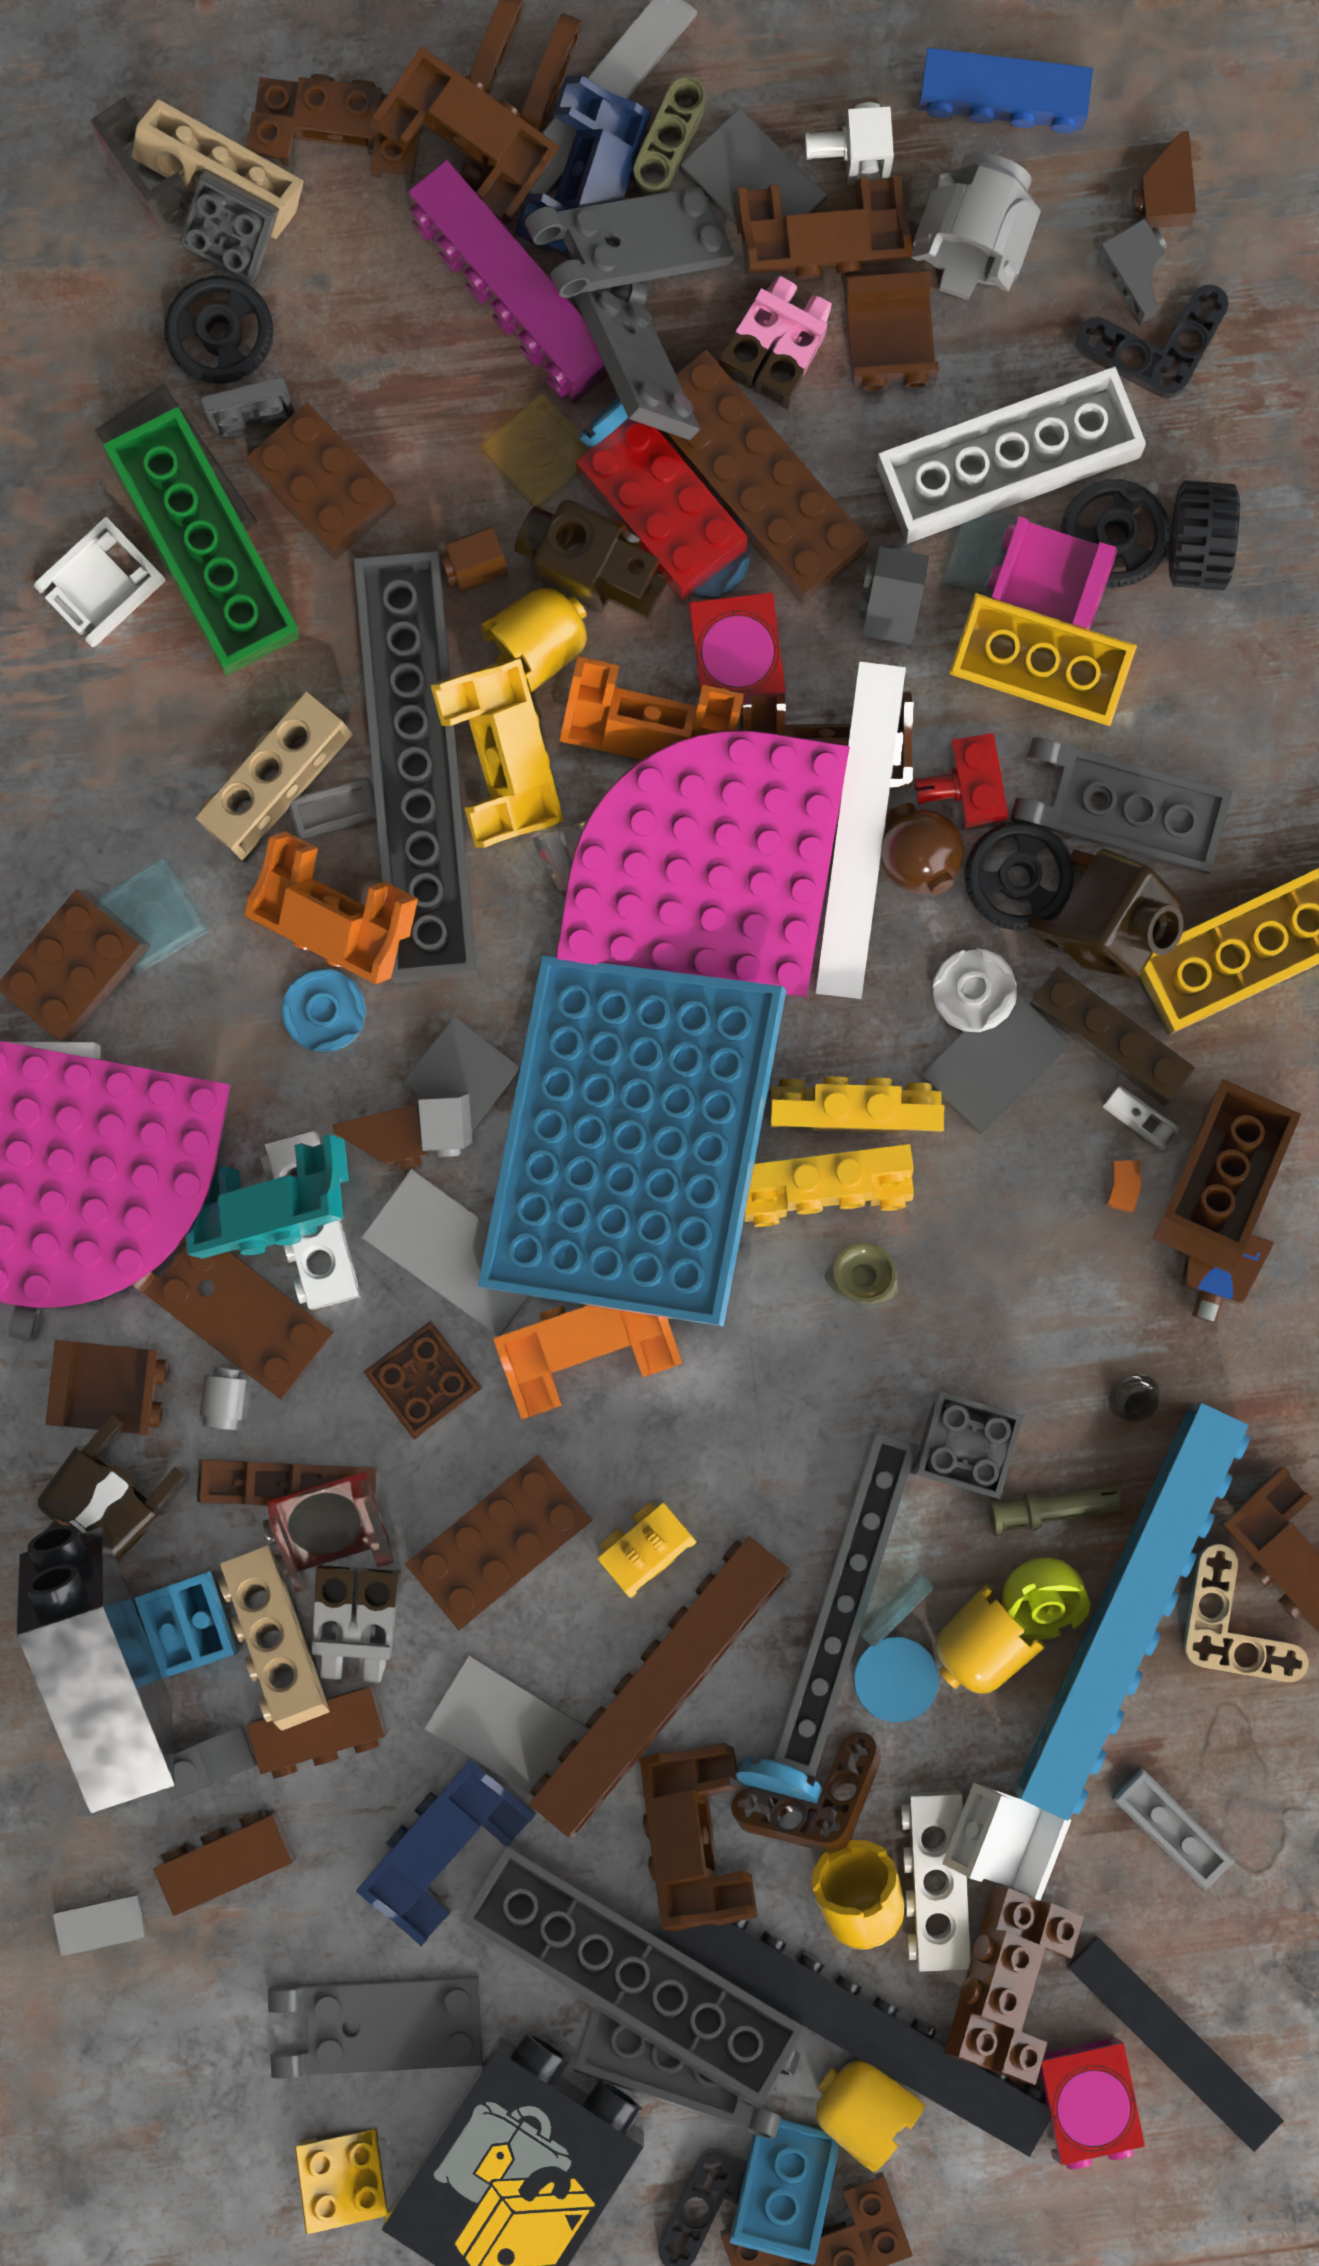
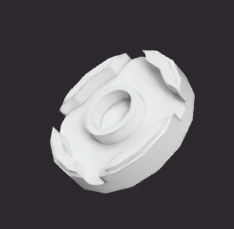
M976 948V950H962L952 954L941 963L933 979V997L939 1014L949 1025L962 1031L982 1032L996 1027L1009 1016L1016 1003L1017 984L1012 968L1000 955L988 949Z

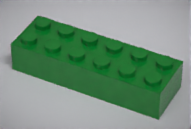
M176 407L103 444L105 457L223 676L226 677L298 640L299 629L180 408Z

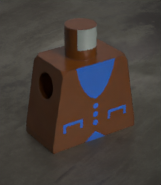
M1251 1235L1244 1254L1231 1274L1185 1254L1181 1287L1199 1292L1192 1316L1217 1323L1223 1301L1237 1305L1243 1304L1274 1242Z

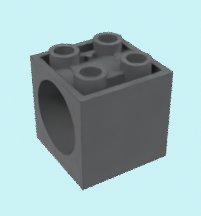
M941 1391L934 1392L911 1474L1000 1499L1024 1416Z

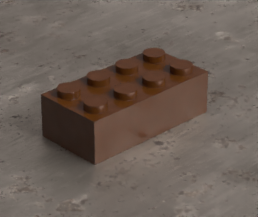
M1223 1079L1209 1104L1152 1239L1231 1274L1244 1254L1299 1122L1301 1113Z
M537 1454L406 1562L405 1565L460 1631L592 1522L593 1519L543 1457Z

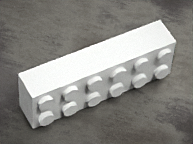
M1113 367L878 453L877 471L904 540L908 544L1141 458L1146 442L1117 369Z

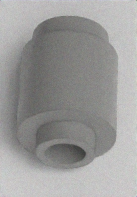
M214 1367L213 1375H204L200 1415L204 1416L202 1426L237 1430V1421L242 1420L247 1383V1379L239 1378V1370Z

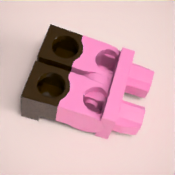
M778 276L768 287L767 291L761 288L755 302L750 307L719 358L718 364L732 380L749 389L752 388L757 379L756 393L788 409L808 367L826 336L827 320L832 304L817 295H812L804 310L790 304L797 292V286L784 277ZM771 349H772L773 351H772V353H771L769 359L767 360V362H766L765 366L763 367V369H762L760 375L758 376L759 371H760L762 365L764 364V362H765L767 356L769 355V353H770V351H771Z

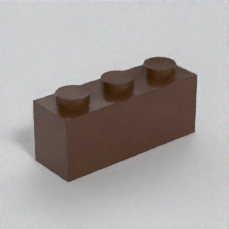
M373 1684L326 1698L330 1710L329 1713L285 1730H280L273 1723V1720L266 1722L264 1717L246 1724L260 1775L271 1772L273 1779L297 1772V1763L312 1759L314 1766H318L339 1759L337 1751L353 1746L356 1754L380 1747L378 1739L385 1737L388 1733Z
M263 1809L257 1810L240 1818L241 1827L226 1833L222 1826L200 1836L202 1844L187 1851L185 1845L182 1844L160 1854L163 1862L156 1865L153 1870L173 1917L288 1866L296 1860L294 1851L276 1811L265 1815Z

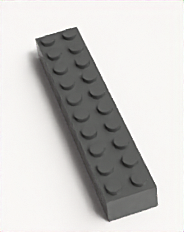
M439 552L354 559L382 882L385 881L418 898L410 937L399 941L391 980L394 984L478 976L456 724L441 726L430 686L451 677L442 567Z

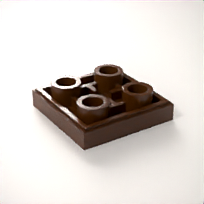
M429 1321L363 1371L414 1440L482 1389L432 1321Z

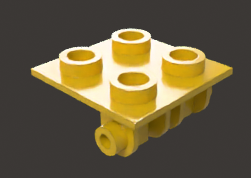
M376 2129L317 2141V2138L303 2139L300 2141V2145L294 2146L306 2234L386 2216L387 2209Z

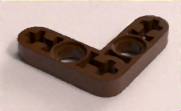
M862 1732L850 1734L839 1746L817 1804L760 1789L748 1788L742 1790L733 1799L731 1805L732 1815L741 1829L749 1833L824 1852L834 1853L840 1851L848 1845L852 1838L880 1765V1750L871 1735ZM862 1748H866L868 1755H861L856 1763L852 1754H859ZM855 1767H856V1769H857L859 1775L856 1774L855 1772H853L854 1769H855ZM849 1783L856 1786V1792L850 1799L845 1801L835 1799V1791L841 1785ZM755 1804H758L763 1813L753 1811L750 1817H747L744 1812L745 1809H753ZM831 1809L837 1812L836 1817L834 1816ZM793 1811L802 1814V1820L795 1828L785 1829L780 1826L783 1816ZM765 1814L770 1815V1822ZM835 1820L839 1829L838 1832L831 1831L828 1837H825L822 1831L823 1828L830 1829Z

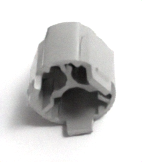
M972 152L964 156L960 168L947 171L938 176L913 241L914 250L911 258L916 261L926 260L944 271L940 291L968 301L977 283L997 285L1001 291L1009 292L1012 283L1018 278L1041 212L1036 201L1028 192L1032 182L1030 174L1023 167L1007 158L990 153Z

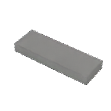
M1143 1768L1112 1797L1203 1890L1206 1891L1235 1862Z

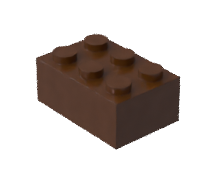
M308 402L245 458L253 474L334 561L396 506L394 495Z
M75 889L1 978L0 992L58 1042H71L151 945L90 892Z

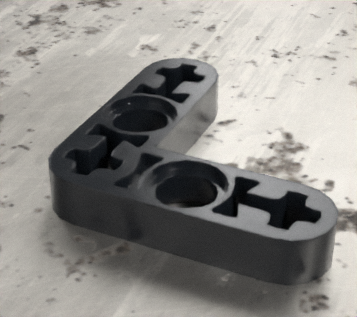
M1204 285L1198 288L1191 297L1163 350L1112 322L1099 317L1091 318L1082 324L1076 338L1077 348L1084 357L1106 369L1116 367L1119 376L1165 399L1175 398L1187 386L1224 318L1229 305L1228 297L1225 291L1215 285ZM1208 297L1216 300L1214 307L1219 312L1211 310L1204 324L1201 325L1195 322L1203 307L1198 300L1205 302ZM1096 329L1103 332L1102 340L1113 346L1115 338L1119 339L1121 343L1117 346L1113 359L1107 356L1111 349L1109 346L1098 343L1095 348L1091 347L1088 344L1090 337L1085 333L1093 335ZM1188 331L1195 333L1200 339V348L1194 352L1183 351L1177 341L1181 333ZM1127 348H1136L1142 352L1144 363L1138 368H1128L1121 360V353ZM1176 358L1182 362L1175 375V379L1180 384L1172 382L1169 387L1162 384L1164 377L1159 372L1166 374Z
M718 2148L707 2149L700 2154L660 2237L658 2252L663 2265H692L723 2199L725 2198L738 2204L747 2161ZM716 2159H720L722 2161V2169L726 2174L724 2177L716 2175L711 2184V2191L718 2192L717 2196L713 2197L705 2189L693 2187L695 2181L701 2186L705 2184L708 2171L703 2167L704 2164H713ZM695 2197L702 2198L709 2206L708 2214L705 2218L698 2221L690 2220L684 2213L685 2203ZM676 2221H679L689 2230L700 2231L697 2237L689 2231L685 2240V2249L689 2251L687 2256L679 2254L677 2259L670 2257V2248L666 2244L668 2242L675 2244L682 2233V2227L674 2226Z

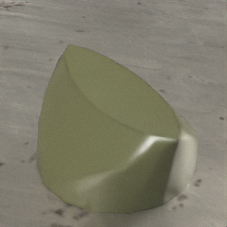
M856 1243L846 1247L837 1256L824 1275L826 1282L835 1292L857 1303H881L891 1299L899 1292L897 1271L892 1257L882 1247L872 1243Z

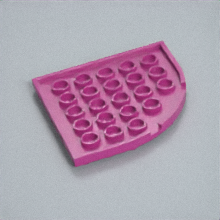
M725 730L709 732V734L676 741L656 750L637 762L620 776L603 795L602 800L592 812L580 834L568 877L556 959L594 965L600 962L783 986L787 990L786 994L807 997L850 746L768 732Z
M0 1041V1303L34 1308L83 1304L124 1290L161 1265L180 1245L181 1240L200 1214L209 1193L216 1167L231 1085Z

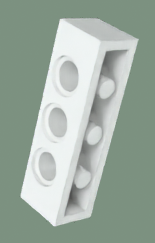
M312 1131L265 1144L267 1155L261 1156V1162L267 1181L290 1175L293 1171L297 1170L294 1145L300 1143L312 1147L320 1145L318 1134ZM341 1220L319 1226L318 1232L302 1236L301 1242L297 1244L284 1245L289 1263L296 1261L300 1277L294 1279V1285L300 1304L307 1302L308 1308L315 1310L362 1297ZM318 1251H326L332 1261L328 1272L322 1275H315L309 1267L311 1256Z
M959 1790L908 1793V1803L901 1804L902 1830H910L911 1846L903 1847L904 1873H912L913 1890H905V1908L907 1917L914 1916L915 1934H907L908 1959L916 1960L919 1972L969 1969L971 1962L967 1877L942 1864L963 1811V1798ZM930 1826H938L944 1831V1840L936 1848H927L921 1842L923 1831ZM931 1870H941L946 1874V1884L939 1891H929L923 1885L925 1875ZM935 1913L944 1914L949 1919L947 1929L938 1935L930 1934L925 1928L927 1919Z

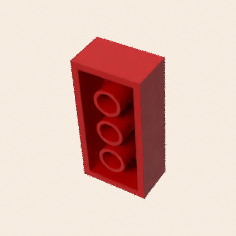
M628 419L575 461L578 478L614 520L625 524L628 531L640 538L642 545L638 549L659 558L660 563L656 571L662 578L667 580V584L682 602L693 594L694 590L699 586H703L747 550L748 536L658 429Z

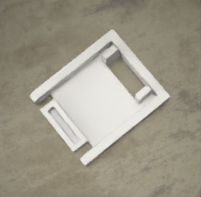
M105 517L35 582L34 587L39 593H44L54 584L56 587L45 599L79 635L85 634L94 626L95 629L85 639L91 647H94L166 580L124 534ZM116 542L141 566L129 577L106 554Z

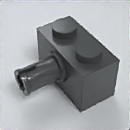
M901 542L891 543L887 548L879 546L876 563L868 562L863 587L871 589L870 594L861 593L857 618L865 619L862 636L912 645L929 562L928 555L912 553L910 547Z

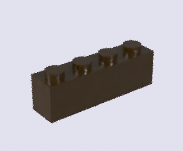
M1059 966L1052 972L1029 1003L1039 1014L1163 1106L1172 1100L1195 1069L1193 1065Z

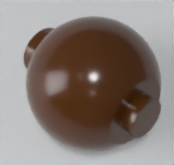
M910 802L892 809L886 815L885 823L888 828L883 835L880 857L881 865L887 877L896 886L911 893H932L937 895L948 890L953 885V879L958 874L964 858L963 840L957 827L941 813L927 809L917 810L914 804Z

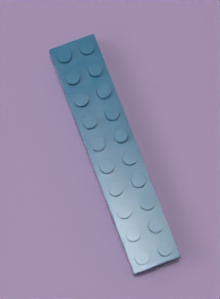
M1203 1403L1189 1404L1013 1789L1020 1799L1066 1821H1069L1072 1813L1079 1815L1089 1793V1791L1084 1789L1090 1773L1098 1774L1105 1760L1107 1752L1102 1750V1746L1109 1733L1114 1736L1124 1718L1125 1712L1120 1710L1126 1694L1134 1695L1141 1681L1143 1672L1139 1671L1138 1667L1144 1654L1151 1656L1158 1644L1161 1633L1155 1630L1162 1615L1169 1617L1175 1607L1179 1594L1174 1592V1588L1179 1577L1183 1576L1186 1578L1194 1565L1197 1554L1191 1551L1198 1536L1205 1538L1211 1528L1215 1515L1209 1512L1215 1498L1222 1499L1225 1496L1232 1481V1475L1227 1473L1234 1458L1240 1460L1246 1451L1250 1441V1436L1245 1434L1249 1426L1248 1424Z

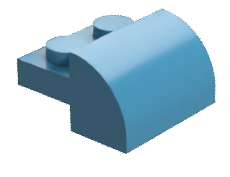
M211 1571L135 1597L162 1679L239 1653Z

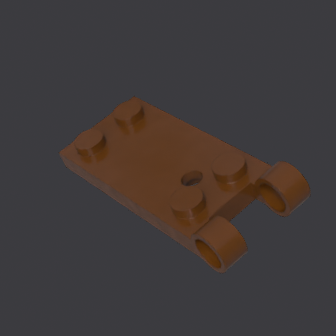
M185 1235V1237L181 1240V1242H183L185 1245H186V1235ZM186 1245L161 1278L155 1273L150 1272L144 1278L132 1284L280 1400L284 1398L334 1334L328 1327L230 1251L201 1259L187 1255ZM203 1280H211L214 1283L215 1290L212 1295L203 1296L199 1292V1284Z

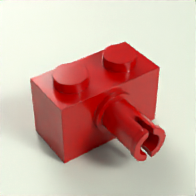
M994 733L953 739L948 748L952 767L950 773L914 778L915 792L917 791L916 800L918 805L955 798V801L958 802L963 830L1003 824L1009 816Z

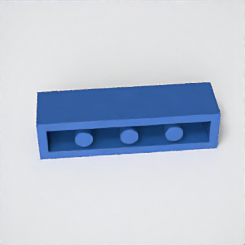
M927 48L919 111H927L928 115L935 118H950L952 115L969 116V120L976 123H991L993 120L1010 121V124L1017 128H1032L1035 125L1051 126V129L1055 132L1073 133L1076 130L1084 129L1088 117L1093 68Z

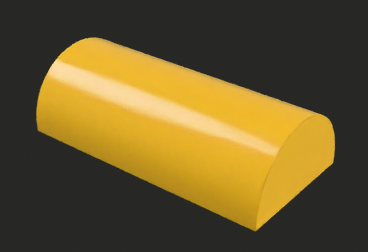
M976 593L949 675L1110 727L1137 645Z

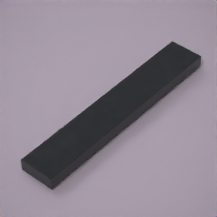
M1097 1935L1067 1965L1253 2152L1284 2122Z

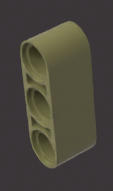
M686 76L673 81L635 161L634 186L641 197L669 192L705 111V91L702 84L695 78ZM688 95L695 98L697 103L691 108H682L677 105L676 100L681 96ZM671 132L678 135L680 140L678 143L668 146L661 143L659 137L664 133ZM654 169L661 172L663 178L658 182L650 183L645 181L642 175L647 170Z

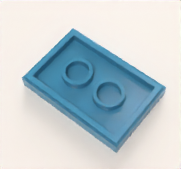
M782 2118L775 2139H768L753 2134L729 2243L814 2265L840 2145L821 2128Z

